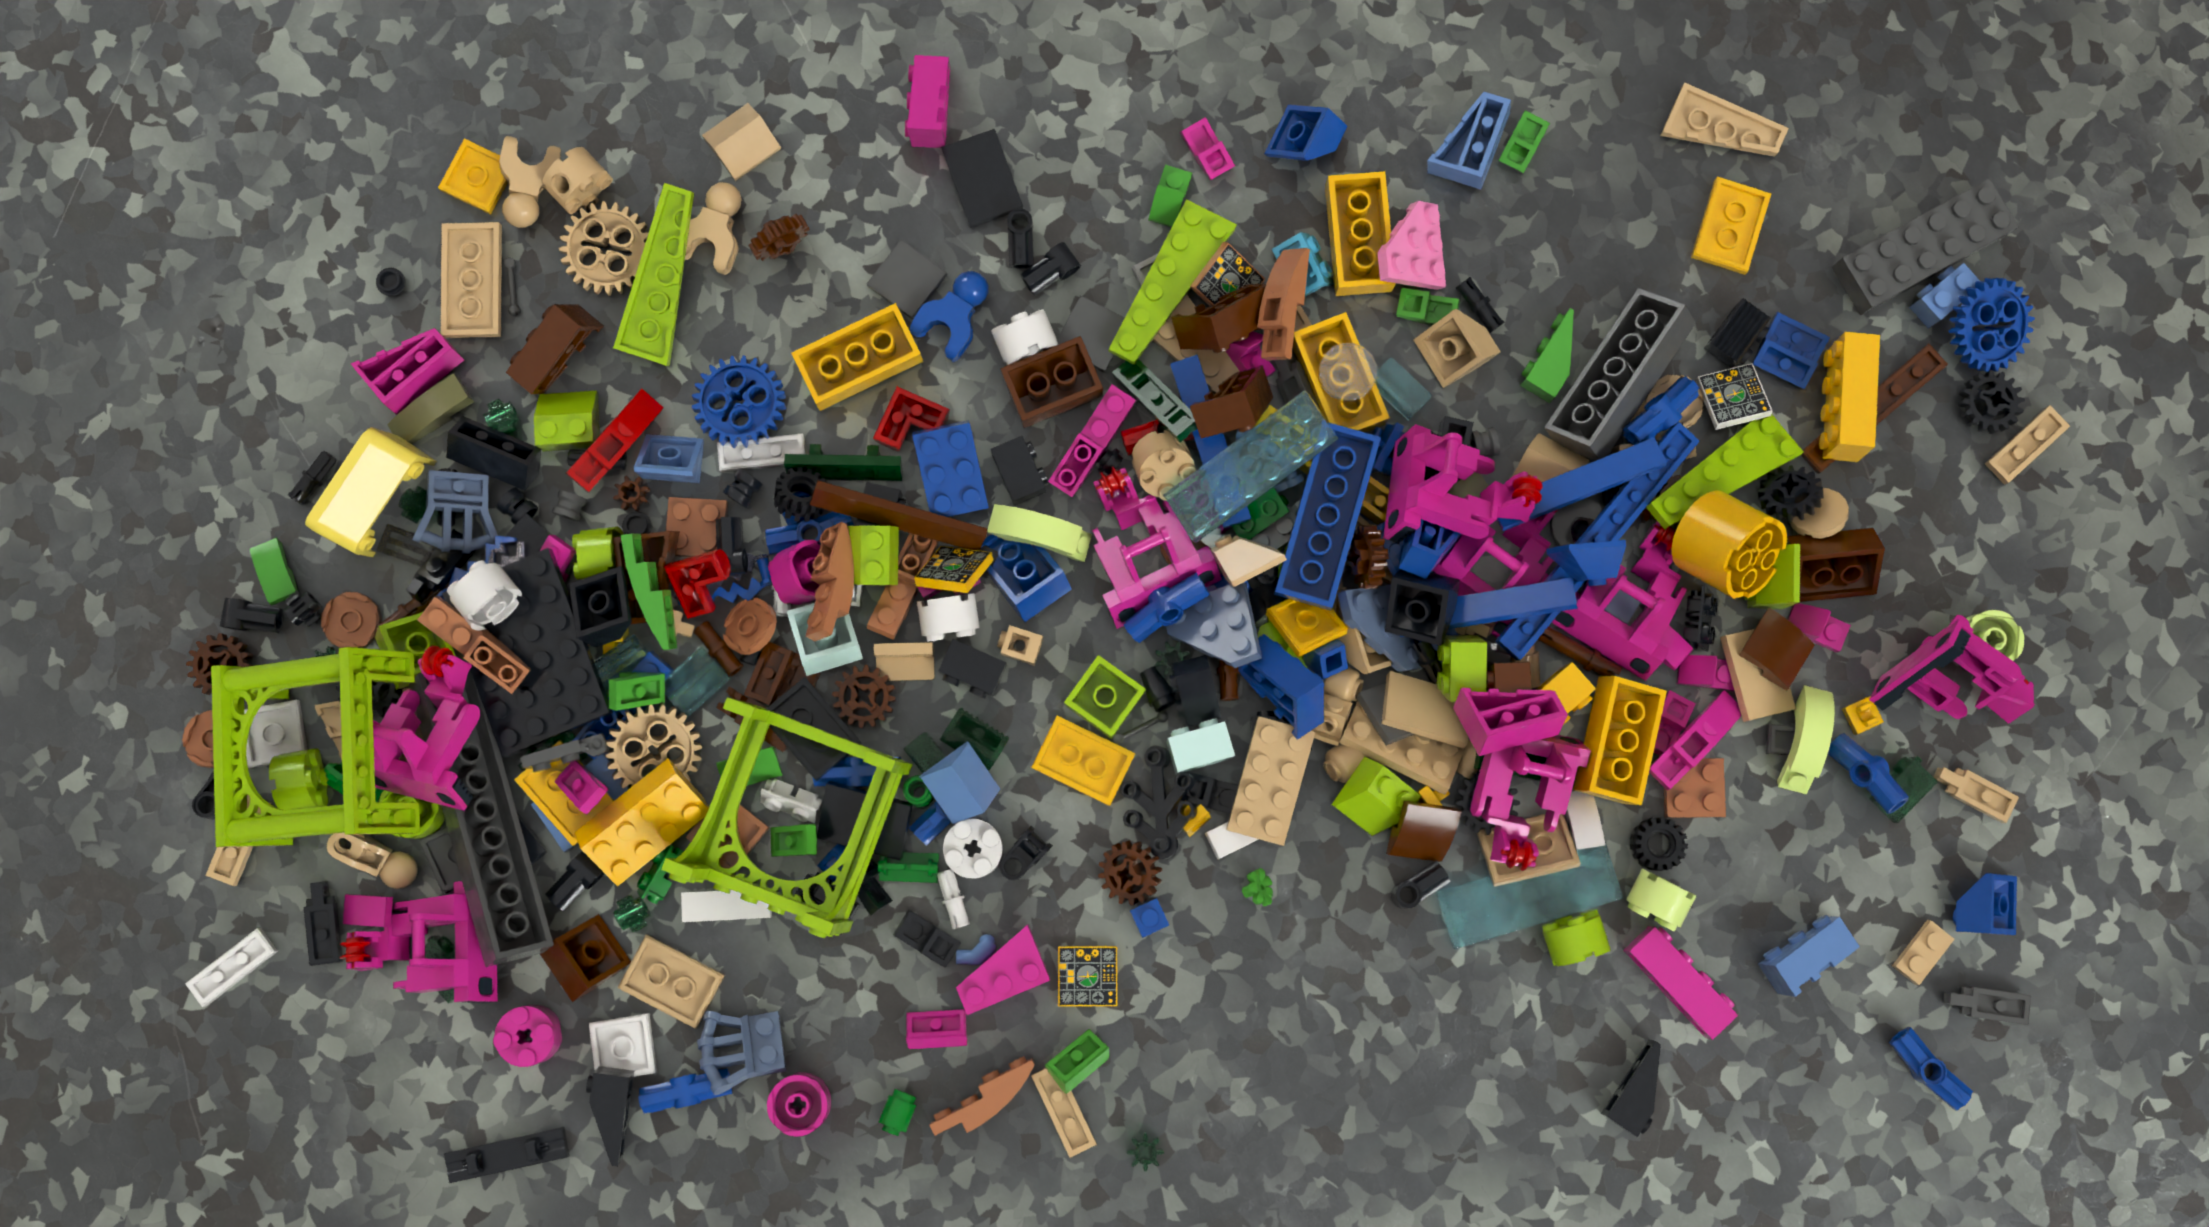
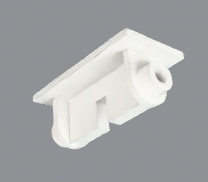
M778 779L773 781L767 780L764 789H761L760 803L764 804L771 811H783L791 814L794 819L800 822H816L817 810H820L823 800L818 798V794L799 788L796 797L791 796L794 789L793 785Z

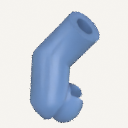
M984 934L979 938L980 942L973 950H957L956 964H983L995 952L994 937Z

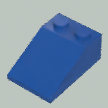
M992 534L985 538L981 547L985 545L998 552V557L993 567L990 565L986 571L1024 622L1072 590L1064 571L1045 548L1004 540Z

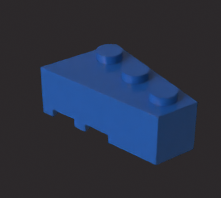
M1421 519L1420 527L1417 530L1415 529L1413 533L1411 532V535H1408L1405 539L1399 568L1426 579L1462 534Z
M1263 634L1258 638L1262 659L1240 666L1238 671L1261 698L1267 696L1277 708L1274 710L1276 716L1279 719L1284 716L1294 727L1292 734L1298 740L1324 723V681L1318 674L1306 668L1298 658L1286 652L1278 642H1274Z

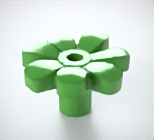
M1262 868L1248 873L1247 879L1250 884L1242 888V893L1246 898L1253 896V902L1256 905L1262 903L1263 906H1268L1272 903L1271 898L1273 897L1272 888L1268 887L1272 885V881L1269 876H1265V871Z

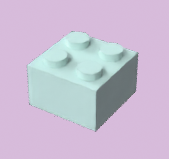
M815 603L787 611L806 676L863 659L849 614L836 619L831 636L813 641L805 636L809 626L807 621L813 612Z
M1217 718L1201 722L1198 725L1199 729L1190 731L1188 726L1171 731V737L1167 738L1166 744L1176 775L1180 772H1188L1226 761L1235 756L1225 721L1218 723Z

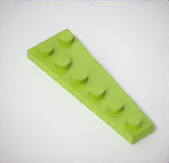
M664 183L613 346L614 349L665 366H669L671 362L694 193Z
M1186 199L1108 352L1135 364L1181 300L1187 295L1191 284L1221 244L1227 242L1233 234L1237 224Z
M1772 414L1769 417L1753 420L1648 504L1646 508L1660 525L1666 529L1681 521L1690 506L1706 493L1719 490L1731 494L1748 483L1792 461L1804 453V451Z

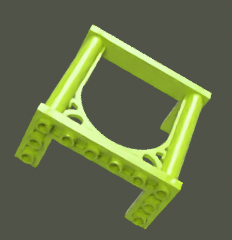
M344 647L339 648V654L248 667L211 666L216 847L293 845V837L345 833V835L420 833L419 803L376 802L372 681L414 683L413 652ZM340 682L344 804L294 810H283L274 807L258 793L248 770L246 756L247 739L255 715L267 699H289L290 688ZM244 699L248 705L246 714L244 713ZM247 794L250 796V805H249L248 809H247ZM258 807H260L261 814L257 813Z
M727 697L723 709L744 716L708 812L698 832L678 858H665L661 870L669 872L670 879L686 884V882L695 883V881L703 883L704 880H708L714 883V889L730 894L731 890L741 893L740 899L757 904L759 900L769 904L767 909L775 913L784 915L785 911L795 914L796 921L810 927L808 931L810 934L821 938H826V936L832 937L833 935L839 936L841 933L850 932L853 920H850L849 916L903 774L909 775L913 764L752 703ZM770 724L864 759L863 762L876 766L875 773L844 852L826 871L804 880H784L765 873L750 860L739 839L737 828L739 805ZM728 834L732 838L731 845L720 847L721 842H726L725 837ZM729 851L736 852L739 856L738 862L731 868L721 867L719 861L722 855ZM743 866L750 870V875L746 878L744 873L734 875ZM831 875L837 877L835 882L832 883V885H836L834 891L827 882V878ZM770 879L774 881L772 888L767 886V882ZM813 884H819L825 891L826 898L821 905L816 904L810 896V888ZM795 887L801 888L803 890V899L805 902L802 901L800 895H793L792 891Z

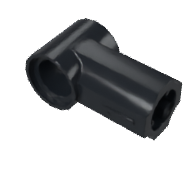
M1017 208L1012 210L1007 216L1009 268L1027 269L1034 265L1033 221L1031 214L1027 210ZM1025 219L1028 222L1026 228L1017 230L1012 226L1015 220Z
M1061 242L1051 248L1041 261L1020 275L1029 291L1036 296L1059 279L1062 281L1072 276L1080 269L1081 264L1066 243Z
M731 516L716 519L717 550H723L728 556L731 567L730 575L747 574L748 556L743 546L742 519Z
M225 598L220 627L241 631L252 629L279 634L284 622L283 609L252 604L253 602L241 599Z
M583 851L566 867L567 871L545 893L548 899L562 911H566L586 889L588 890L594 886L605 874Z
M1436 860L1402 883L1397 884L1392 889L1391 899L1396 907L1401 909L1413 908L1451 881L1444 868ZM1403 887L1409 888L1413 893L1412 901L1408 904L1400 898V891Z

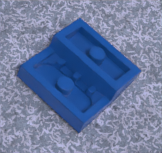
M1776 312L1768 327L1769 331L1763 338L1752 363L1777 377L1805 389L1830 337Z

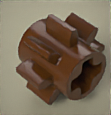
M626 475L624 477L625 482L621 485H614L618 489V495H615L613 499L618 502L624 501L621 505L624 511H627L629 506H631L635 511L639 512L640 505L643 503L649 504L645 493H649L651 490L648 486L640 487L643 482L640 477H637L633 482ZM629 490L636 491L637 496L635 498L629 497L627 492Z

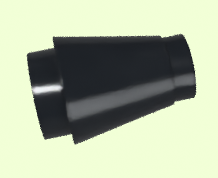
M1155 666L1140 673L1150 707H1154L1155 711L1159 712L1175 704L1176 699L1174 696L1176 693H1173L1171 686L1160 672L1157 671Z

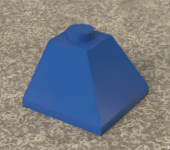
M1288 105L1264 154L1267 157L1304 161L1336 151L1347 125L1329 108Z
M1626 540L1568 544L1547 548L1546 552L1553 561L1577 582L1588 581V586L1607 585L1606 579L1617 578L1626 548Z
M1986 873L1956 902V909L1953 913L1956 931L2016 935L2017 876Z

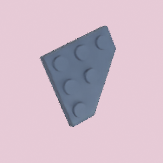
M1245 582L1235 587L1229 584L1210 591L1209 596L1184 610L1183 616L1178 622L1166 626L1167 634L1172 639L1188 644L1195 650L1210 657L1218 658L1234 668L1262 659L1249 593Z
M1391 585L1378 586L1377 589L1360 588L1337 593L1344 622L1351 629L1357 628L1365 636L1364 641L1379 655L1384 654L1392 661L1391 666L1398 673L1423 668L1417 663L1418 656L1410 643V638L1385 632Z

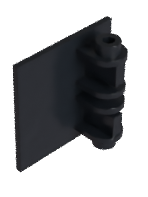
M1702 585V591L1692 590L1691 596L1687 597V611L1700 613H1686V617L1697 618L1699 622H1685L1686 626L1698 628H1685L1684 639L1693 649H1697L1699 645L1704 651L1708 652L1709 644H1714L1715 627H1711L1712 616L1717 615L1718 599L1714 598V594L1706 585Z

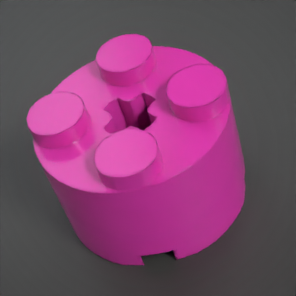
M804 540L780 551L769 562L768 570L772 584L783 603L803 605L816 600L815 593L820 585L812 581L811 577L814 570L813 562L820 549V545L817 544L818 541Z
M525 1005L514 1008L504 1014L499 1020L495 1029L493 1044L500 1056L514 1066L529 1067L550 1059L561 1045L560 1021L552 1010L542 1005ZM527 1030H531L532 1032L530 1033V1037L533 1038V1040L527 1041L525 1039L526 1034L524 1032Z
M806 1072L794 1073L779 1081L772 1089L767 1100V1113L770 1121L784 1134L794 1137L804 1136L815 1131L825 1122L831 1109V1095L825 1082L821 1078ZM798 1097H800L801 1101L806 1102V1106L801 1111H799L798 1106H793V1102Z

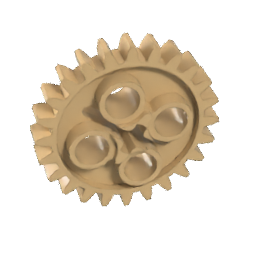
M603 201L599 210L591 203V212L587 213L583 208H580L582 215L580 219L573 215L571 216L572 221L575 223L573 227L564 225L569 235L560 236L561 241L567 244V246L559 248L561 253L567 254L566 257L561 259L563 265H570L566 269V273L568 275L576 274L573 279L576 284L584 280L583 288L586 291L593 285L596 295H599L602 288H605L607 295L611 296L612 289L615 287L620 294H623L622 285L626 284L629 288H632L631 280L635 279L649 234L642 232L648 226L645 222L637 224L640 219L637 213L629 217L630 209L627 206L620 212L619 205L616 202L609 209L606 202ZM601 226L603 231L599 237H589V231L592 227ZM623 232L631 233L628 243H617L619 234ZM582 242H590L599 247H606L609 243L614 250L630 251L632 254L631 256H626L612 250H607L606 254H604L598 247L582 246ZM586 254H596V261L592 265L586 266L583 264V258ZM615 260H623L625 262L624 268L619 272L611 271V264Z
M660 703L658 710H654L653 705H647V711H643L641 707H636L637 714L635 715L628 710L625 711L626 721L616 719L620 728L618 730L609 729L614 739H608L606 742L607 746L611 747L612 750L604 754L606 758L614 759L607 763L608 769L617 768L612 777L614 780L623 777L620 783L622 788L627 787L629 784L632 787L645 777L642 775V769L646 765L653 764L658 766L667 759V752L673 747L680 748L682 753L678 759L670 761L691 781L687 772L698 771L692 762L701 761V756L694 753V751L702 749L701 743L693 742L700 737V734L697 731L690 732L695 726L693 721L684 724L687 717L684 712L676 717V707L672 706L666 712L664 703ZM655 724L665 725V731L660 736H652L650 734L651 727ZM671 735H676L675 739L666 742ZM636 740L641 743L637 752L628 753L625 751V746L628 742ZM651 745L658 749L659 753L655 756L653 753H649L648 747ZM641 759L637 765H631L634 760Z

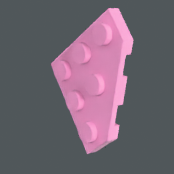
M1423 201L1411 203L1406 209L1407 214L1404 219L1398 221L1390 233L1391 238L1387 244L1382 245L1377 252L1380 281L1434 290L1445 288L1443 243L1441 240L1438 204Z

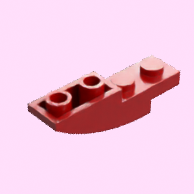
M641 388L565 474L587 493L590 492L664 407Z

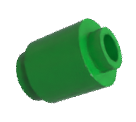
M920 775L911 776L903 785L905 799L916 808L928 806L934 797L919 777ZM919 788L924 789V795L916 798L915 791Z
M894 1089L893 1094L888 1096L878 1121L884 1124L882 1130L899 1136L900 1131L906 1133L917 1106L914 1104L916 1097Z

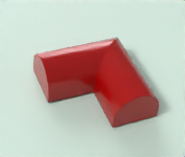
M896 386L873 439L887 448L900 451L911 425L922 430L944 426L948 420L950 409Z
M714 550L674 561L664 566L687 619L708 614L715 610L716 605L706 585L726 580L730 575V561L723 550Z

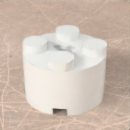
M1044 309L1038 310L1029 316L1027 312L1016 314L1011 317L1012 323L1008 325L1003 324L991 330L1006 366L1059 345Z
M483 560L474 563L470 567L469 573L460 580L453 582L447 589L451 603L470 627L477 631L486 629L484 624L492 622L495 626L506 619L519 605L516 599L517 596L522 597V592L499 564H486Z
M975 593L968 594V600L964 599V595L927 600L928 606H925L924 601H917L921 635L926 636L927 642L947 639L946 633L955 632L956 637L975 635V629L980 628Z
M966 819L960 821L945 836L943 855L946 864L953 872L962 877L973 879L985 877L999 866L1003 857L1004 847L1000 834L992 825L983 820ZM973 840L978 841L977 846L981 848L980 854L975 853L973 857H970V852L966 850V845H971Z

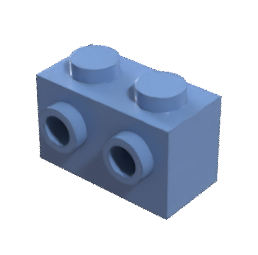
M1962 263L1955 269L1949 266L1937 276L1940 281L1934 287L1929 283L1916 294L1919 299L1909 308L1927 328L1942 320L1953 310V306H1958L1961 303L1958 298L1959 296H1968L1967 287L1975 288V282L1980 281L1965 263Z

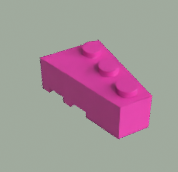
M915 55L914 65H909L908 80L912 82L911 92H907L909 115L908 120L906 119L905 137L910 138L912 147L941 148L946 146L950 82L949 57Z
M435 328L402 341V345L389 351L381 350L376 353V356L363 362L358 360L351 363L381 402L396 415L464 361L451 343Z
M1461 688L1453 707L1479 756L1559 735L1568 716L1557 694L1552 690L1517 689L1516 693L1499 692V689H1489L1488 692H1473L1471 688Z
M1029 925L1025 926L956 987L967 1015L1051 980Z

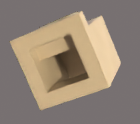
M1009 625L1007 632L1002 630L997 647L1002 648L1000 652L1002 656L1035 666L1043 642V636ZM1017 641L1025 643V648L1022 651L1015 650L1014 644Z
M1324 694V723L1312 730L1316 732L1314 738L1338 746L1349 720L1353 703Z

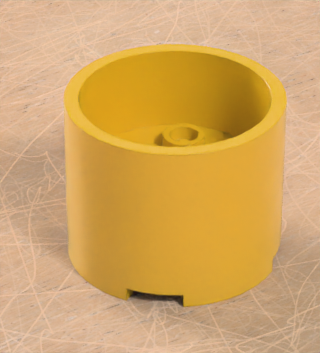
M1711 491L1696 500L1682 517L1672 542V559L1674 564L1681 570L1735 599L1742 596L1750 598L1761 591L1776 573L1777 569L1773 565L1780 550L1786 549V528L1779 520L1723 491Z

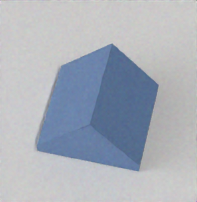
M646 434L634 465V472L642 479L700 483L704 440L701 438Z
M968 741L919 776L952 824L984 813L1000 791V787Z

